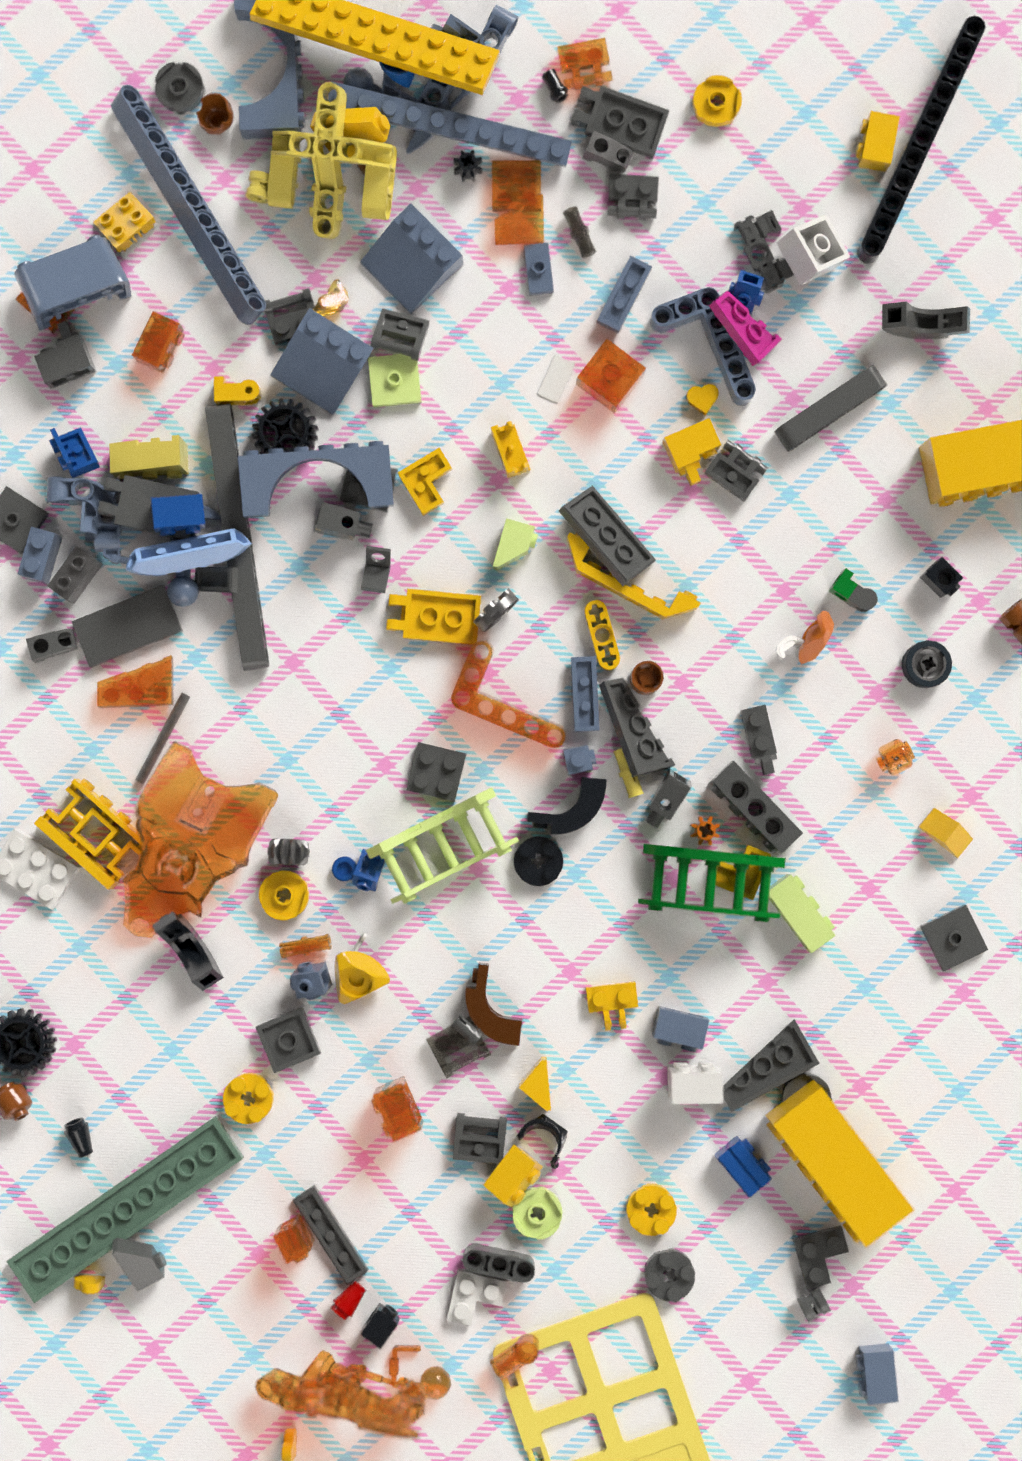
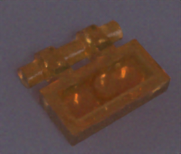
M605 38L557 46L561 74L569 72L572 74V78L563 79V85L568 89L580 90L582 86L593 84L601 86L603 82L613 81L611 71L602 72L601 66H607L610 63ZM593 68L594 74L580 76V70Z

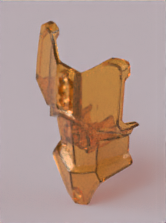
M177 741L172 742L146 783L134 807L137 817L135 826L142 842V849L135 869L131 870L122 880L125 895L123 925L127 930L138 937L152 938L156 934L152 924L172 911L177 915L192 912L196 916L201 917V904L215 882L248 865L249 852L270 810L277 801V791L260 782L239 786H225L203 775L196 763L191 748ZM210 786L213 787L214 791L208 794V796L205 795V789ZM197 808L202 809L200 815H194L193 811Z

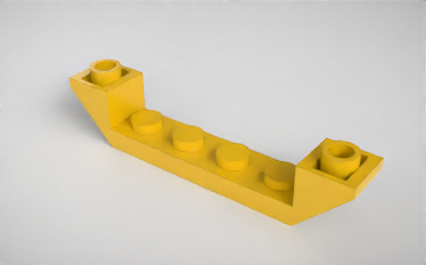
M569 532L567 543L577 574L662 620L697 610L701 602L697 601L698 597L686 590L684 593L679 591L670 608L665 606L666 602L656 596L650 598L644 595L645 591L634 584L631 587L627 585L622 586L611 572L607 575L600 571L601 567L591 561L583 562L590 548L577 532L575 534Z

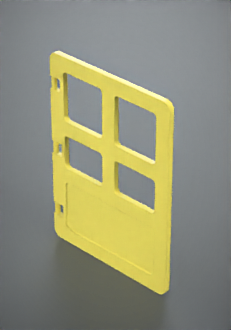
M641 1293L495 1346L493 1358L529 1461H536L532 1449L539 1446L544 1459L539 1461H551L541 1434L543 1430L590 1413L595 1414L606 1448L573 1461H710L655 1300L649 1293ZM640 1316L644 1322L658 1367L652 1371L607 1386L603 1383L588 1334L631 1317ZM569 1341L587 1392L584 1395L536 1411L532 1408L517 1359L549 1346ZM514 1371L518 1384L510 1387L506 1374ZM665 1388L669 1394L677 1423L630 1441H625L622 1438L614 1415L613 1406L657 1389Z

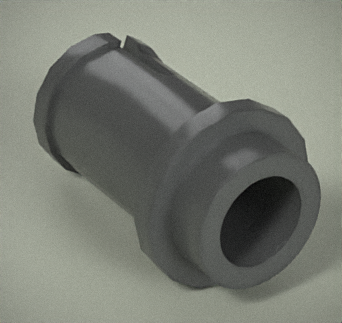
M463 1014L451 1024V1027L456 1029L467 1040V1045L470 1043L474 1046L483 1036L480 1032L481 1029L477 1030Z

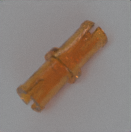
M328 933L311 938L302 936L300 940L281 942L279 947L281 957L284 959L301 954L310 956L312 952L331 950L332 945L330 944L332 943Z

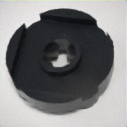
M541 836L531 837L520 844L516 850L514 868L524 882L532 886H545L558 878L563 868V855L556 843L548 838ZM536 854H541V858L546 859V863L542 864L540 869H537L536 865L531 863V859H535Z

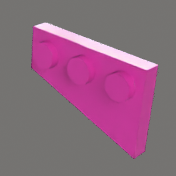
M725 291L709 305L714 315L719 319L729 336L735 341L752 366L759 363L782 340L777 334L771 335L765 329L767 325L764 322L754 320L749 315L748 308L729 291Z

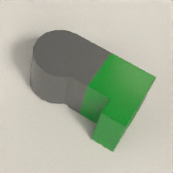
M845 568L841 571L829 592L860 612L872 609L877 604V594L872 589L863 588L852 581L851 577L854 573Z

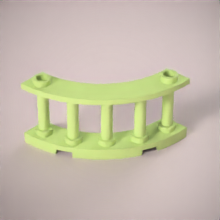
M492 787L366 850L370 859L378 855L381 859L384 858L401 892L400 895L390 899L392 904L401 900L403 904L417 898L415 893L495 853L500 857L512 851L510 846L518 842V838L515 837L505 842L488 808V800L496 797ZM475 808L476 812L479 811L496 845L485 852L466 817L468 816L467 811ZM452 818L455 822L458 821L475 855L460 864L442 831V828H444L442 823ZM427 830L430 834L433 833L450 869L434 877L416 843L418 841L416 836ZM402 843L405 847H408L424 879V882L411 889L393 856V853H395L393 848Z

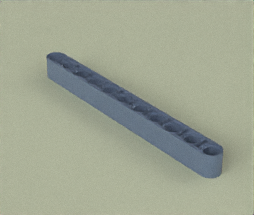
M130 85L122 86L111 103L113 113L236 317L243 324H253L266 308L263 296L139 91Z

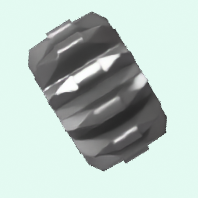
M272 839L269 841L267 849L268 861L271 864L305 865L308 863L310 855L309 843L300 839Z

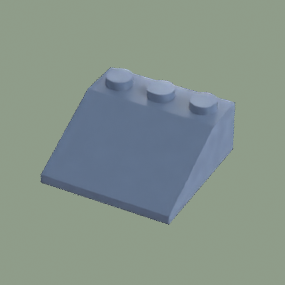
M410 203L390 223L360 263L412 314L463 265V255Z
M309 308L270 376L334 415L374 348Z

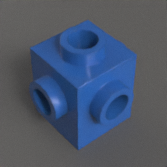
M740 270L736 283L731 282L728 291L746 306L749 313L752 314L755 305L760 306L764 292L760 291L764 277Z

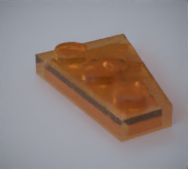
M170 655L155 663L142 665L141 668L133 671L123 672L98 681L97 707L117 708L173 705V656Z

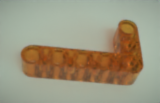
M486 640L474 643L452 692V704L462 711L548 747L558 748L563 745L566 739V730L562 725L479 691L492 660L494 648ZM478 645H484L488 648L489 654L486 658H479L476 655ZM469 668H475L479 672V679L477 681H470L467 678L466 672ZM459 691H465L469 694L470 700L467 704H462L457 700ZM482 701L491 702L493 706L492 712L483 713L481 711L480 703ZM506 710L513 711L516 715V720L512 723H507L503 719V712ZM528 720H535L539 725L538 731L529 732L525 727V723ZM553 729L560 731L562 734L561 740L558 742L551 741L548 738L549 731Z

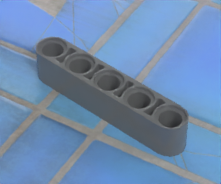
M871 365L785 422L774 432L787 452H789L880 392L887 386V383L876 367Z

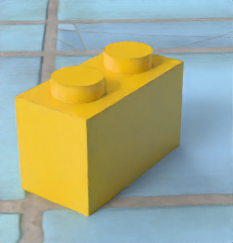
M871 111L868 118L862 120L860 134H863L862 143H858L855 157L859 158L857 167L887 172L892 162L900 116Z
M513 1145L483 1186L505 1205L513 1207L523 1200L528 1186L538 1180L543 1166L522 1148Z

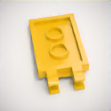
M407 589V596L389 594L388 606L402 607L401 620L387 619L386 630L403 631V639L477 645L478 627L473 621L480 615L481 596Z

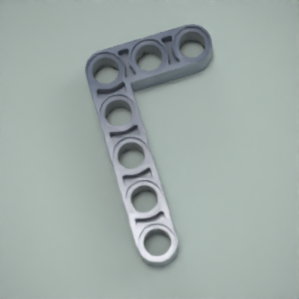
M711 287L703 288L655 307L652 311L650 326L658 333H664L693 321L701 320L732 401L739 406L750 403L755 395L756 388L743 353L729 336L724 326L719 329L711 326L710 321L719 319L714 315L711 308L704 305L701 301L704 297L711 298L712 301L716 300L720 296L717 290ZM687 306L691 313L684 315L680 313L678 308ZM660 314L665 315L668 322L659 323L655 317ZM726 342L730 344L731 350L723 351L719 344ZM728 366H738L740 373L732 374L728 370ZM741 387L746 388L749 396L741 397L737 393V389Z

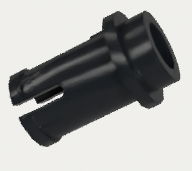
M555 69L546 71L542 75V79L551 93V100H555L556 103L564 101L568 97V88L563 86Z

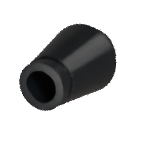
M81 1117L64 1125V1134L79 1158L91 1154L93 1149L88 1122H85L84 1118Z

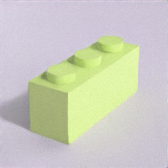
M786 874L770 886L769 899L807 952L813 953L836 936L832 931L835 927L827 916L822 917L817 911L820 906L812 896H806L802 890L805 886L799 877Z

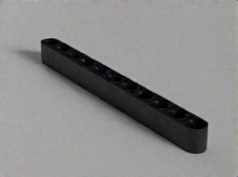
M979 16L968 17L958 32L858 247L857 256L863 263L870 264L875 262L885 247L983 36L986 26L984 20ZM967 29L974 30L976 34H970ZM957 51H963L966 56L959 55ZM947 72H952L956 78L949 77ZM937 94H943L946 100L939 99ZM926 115L933 116L936 121H929ZM916 137L924 138L926 143H919ZM906 159H913L916 165H909ZM896 180L903 181L906 187H899L896 184ZM885 202H892L896 209H889ZM875 224L884 225L886 231H879ZM870 245L874 247L876 253L867 252L865 246Z

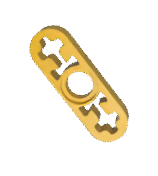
M592 600L585 607L586 622L598 664L602 669L610 671L619 665L620 654L606 605L600 600ZM593 605H596L597 609L602 608L603 612L599 614L600 622L605 619L607 624H598L594 628L592 627L591 623H596L595 616L589 614ZM603 628L609 632V639L606 642H599L595 638V632L598 629ZM612 643L613 648H608L610 656H615L616 659L612 661L611 666H608L607 662H602V659L605 658L604 649L599 651L598 647H605Z

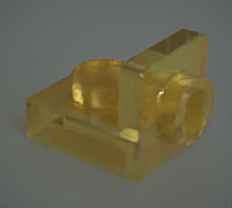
M339 279L333 281L327 294L318 298V302L313 309L323 317L342 311L349 301L347 289L342 286Z

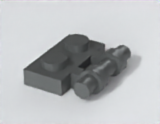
M610 174L608 201H616L618 206L608 205L607 216H617V219L638 217L639 220L645 221L647 218L656 219L657 209L647 208V204H657L659 177ZM625 203H640V206L625 207Z
M727 440L722 448L730 453L729 456L725 457L719 452L704 474L744 502L759 482L752 475L754 470L763 476L768 467L762 464L761 459L757 456L752 457L742 450L744 447L737 443L735 445ZM738 458L747 464V469L744 470L735 464L734 460Z

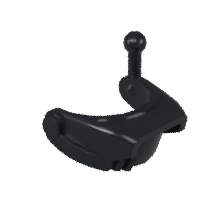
M542 1114L536 1119L527 1122L521 1128L517 1137L518 1140H521L526 1133L533 1129L549 1131L555 1137L558 1147L556 1154L550 1162L551 1167L556 1169L559 1167L558 1161L560 1157L558 1156L564 1147L568 1131L545 1114Z

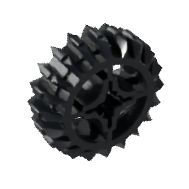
M281 398L278 401L279 406L270 401V410L263 406L261 410L264 415L256 414L255 418L260 423L252 424L253 429L258 430L252 433V438L259 439L254 445L256 448H261L260 454H268L269 449H283L288 443L298 444L296 447H309L310 450L315 449V446L310 441H318V436L312 433L317 432L319 428L317 425H312L316 418L315 416H309L311 413L309 408L302 410L303 404L301 402H298L294 407L293 399H289L287 405H285L284 400ZM291 414L290 416L287 415L283 421L273 420L279 415ZM297 418H300L304 423L305 432L303 437L295 432ZM267 427L271 428L276 434L273 447L267 443ZM288 428L290 433L292 434H284L282 436L281 432L278 429L286 431ZM294 448L284 450V452H294Z
M20 1008L17 1010V1013L11 1010L7 1013V1017L4 1015L0 1017V1064H4L2 1072L5 1073L11 1068L12 1076H16L20 1071L21 1076L25 1077L28 1075V1072L34 1075L38 1072V1068L44 1069L46 1067L44 1061H52L53 1058L49 1053H54L56 1048L51 1046L50 1043L56 1042L57 1038L50 1037V1034L55 1031V1028L47 1029L46 1026L50 1023L49 1019L43 1022L40 1021L43 1017L42 1013H37L34 1017L33 1009H29L25 1014L24 1009ZM14 1023L28 1024V1027L22 1033L9 1029ZM36 1031L40 1037V1045L34 1039ZM25 1037L26 1042L24 1043H27V1045L20 1048L19 1043L21 1042H19V1039ZM5 1040L8 1041L11 1046V1050L9 1053L7 1052V1049L5 1047ZM23 1052L36 1056L31 1062L17 1061V1058Z

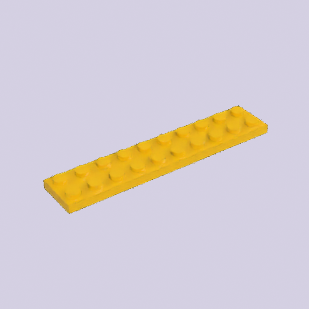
M256 0L250 12L251 21L482 96L500 54L498 49L345 0Z

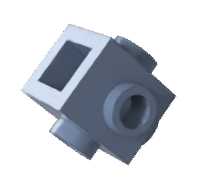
M309 961L297 966L290 977V986L295 991L297 999L306 998L307 1000H313L327 993L332 986L326 962L312 964Z

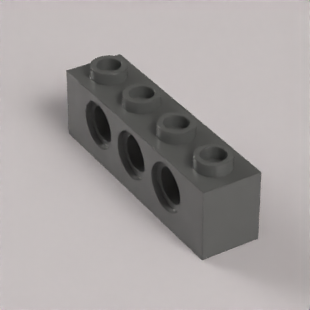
M731 761L710 781L713 785L711 790L720 799L723 797L727 799L730 803L728 808L737 817L742 815L748 821L745 824L746 827L754 835L759 833L765 839L763 844L771 853L776 851L782 854L803 834L735 761ZM734 784H739L743 788V794L740 798H735L731 794V788ZM752 802L760 805V813L757 816H752L748 811V807ZM769 820H774L777 823L778 828L774 834H769L766 831V823Z

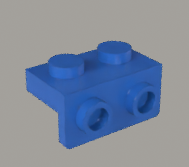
M81 427L58 436L55 428L50 429L53 439H50L49 442L54 453H60L61 455L57 458L63 471L68 469L71 477L75 478L100 468Z

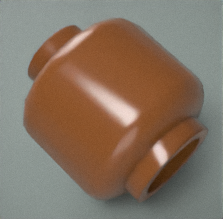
M15 1082L5 1084L0 1088L1 1116L6 1120L14 1118L15 1121L25 1118L29 1114L27 1110L32 1106V1099L22 1084H15Z

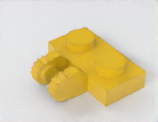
M636 982L586 987L589 1013L603 1011L605 1031L611 1030L612 1027L609 1010L618 1009L619 1026L621 1029L627 1028L624 1009L638 1007Z

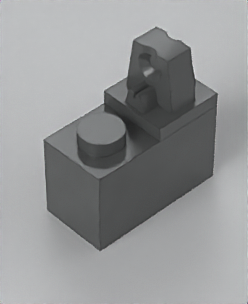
M67 321L57 324L61 334V338L57 339L58 342H55L57 347L45 348L40 351V354L34 356L43 381L50 389L96 372L84 339L79 335L78 331L72 332Z

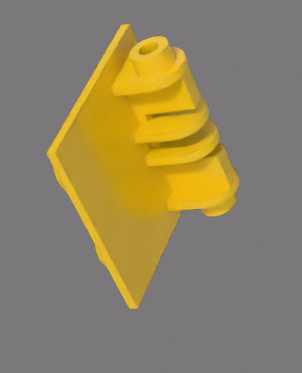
M128 192L94 220L93 223L110 241L117 252L120 253L122 250L125 252L133 244L130 240L131 238L135 243L137 242L134 237L135 234L142 238L143 235L140 233V230L146 234L150 229L154 228L153 225L156 221L131 192Z

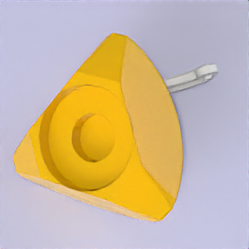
M363 933L352 951L341 952L336 955L335 984L338 1000L342 1004L350 1003L390 983L388 973L378 961L369 955L358 952L367 937V933Z

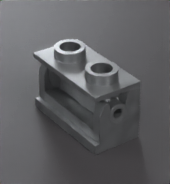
M76 546L47 587L67 601L75 604L103 564Z

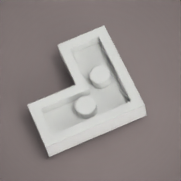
M458 1268L447 1321L471 1326L477 1301L501 1307L507 1279Z

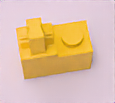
M710 418L668 435L662 441L675 473H679L680 477L685 475L690 486L701 481L697 469L701 468L699 463L701 457L704 460L717 455V450L721 447V442Z

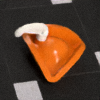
M827 611L820 612L817 615V620L807 628L802 639L796 636H788L781 640L776 648L777 657L784 659V652L795 646L799 648L798 653L801 665L816 659L833 633L834 622L830 613Z

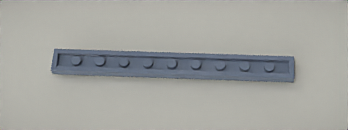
M331 81L345 90L347 95L346 108L377 107L380 113L387 117L389 124L562 167L567 166L572 144L570 140ZM335 89L330 91L328 95L329 102L336 99L337 92Z

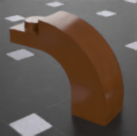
M479 962V967L473 968L472 983H476V987L466 986L465 991L469 1015L477 1028H480L481 1032L489 1038L503 1044L519 1046L522 1018L501 1015L489 1005L486 997L489 964Z

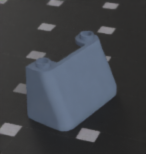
M100 235L92 236L87 242L39 260L22 262L14 272L39 331L51 327L49 321L54 316L57 320L61 319L62 313L98 299L107 297L108 300L113 299V294L118 295L120 300L132 296L129 280L107 238Z

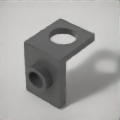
M366 546V565L361 590L378 593L386 592L391 568V549ZM372 554H382L385 559H375L372 557Z

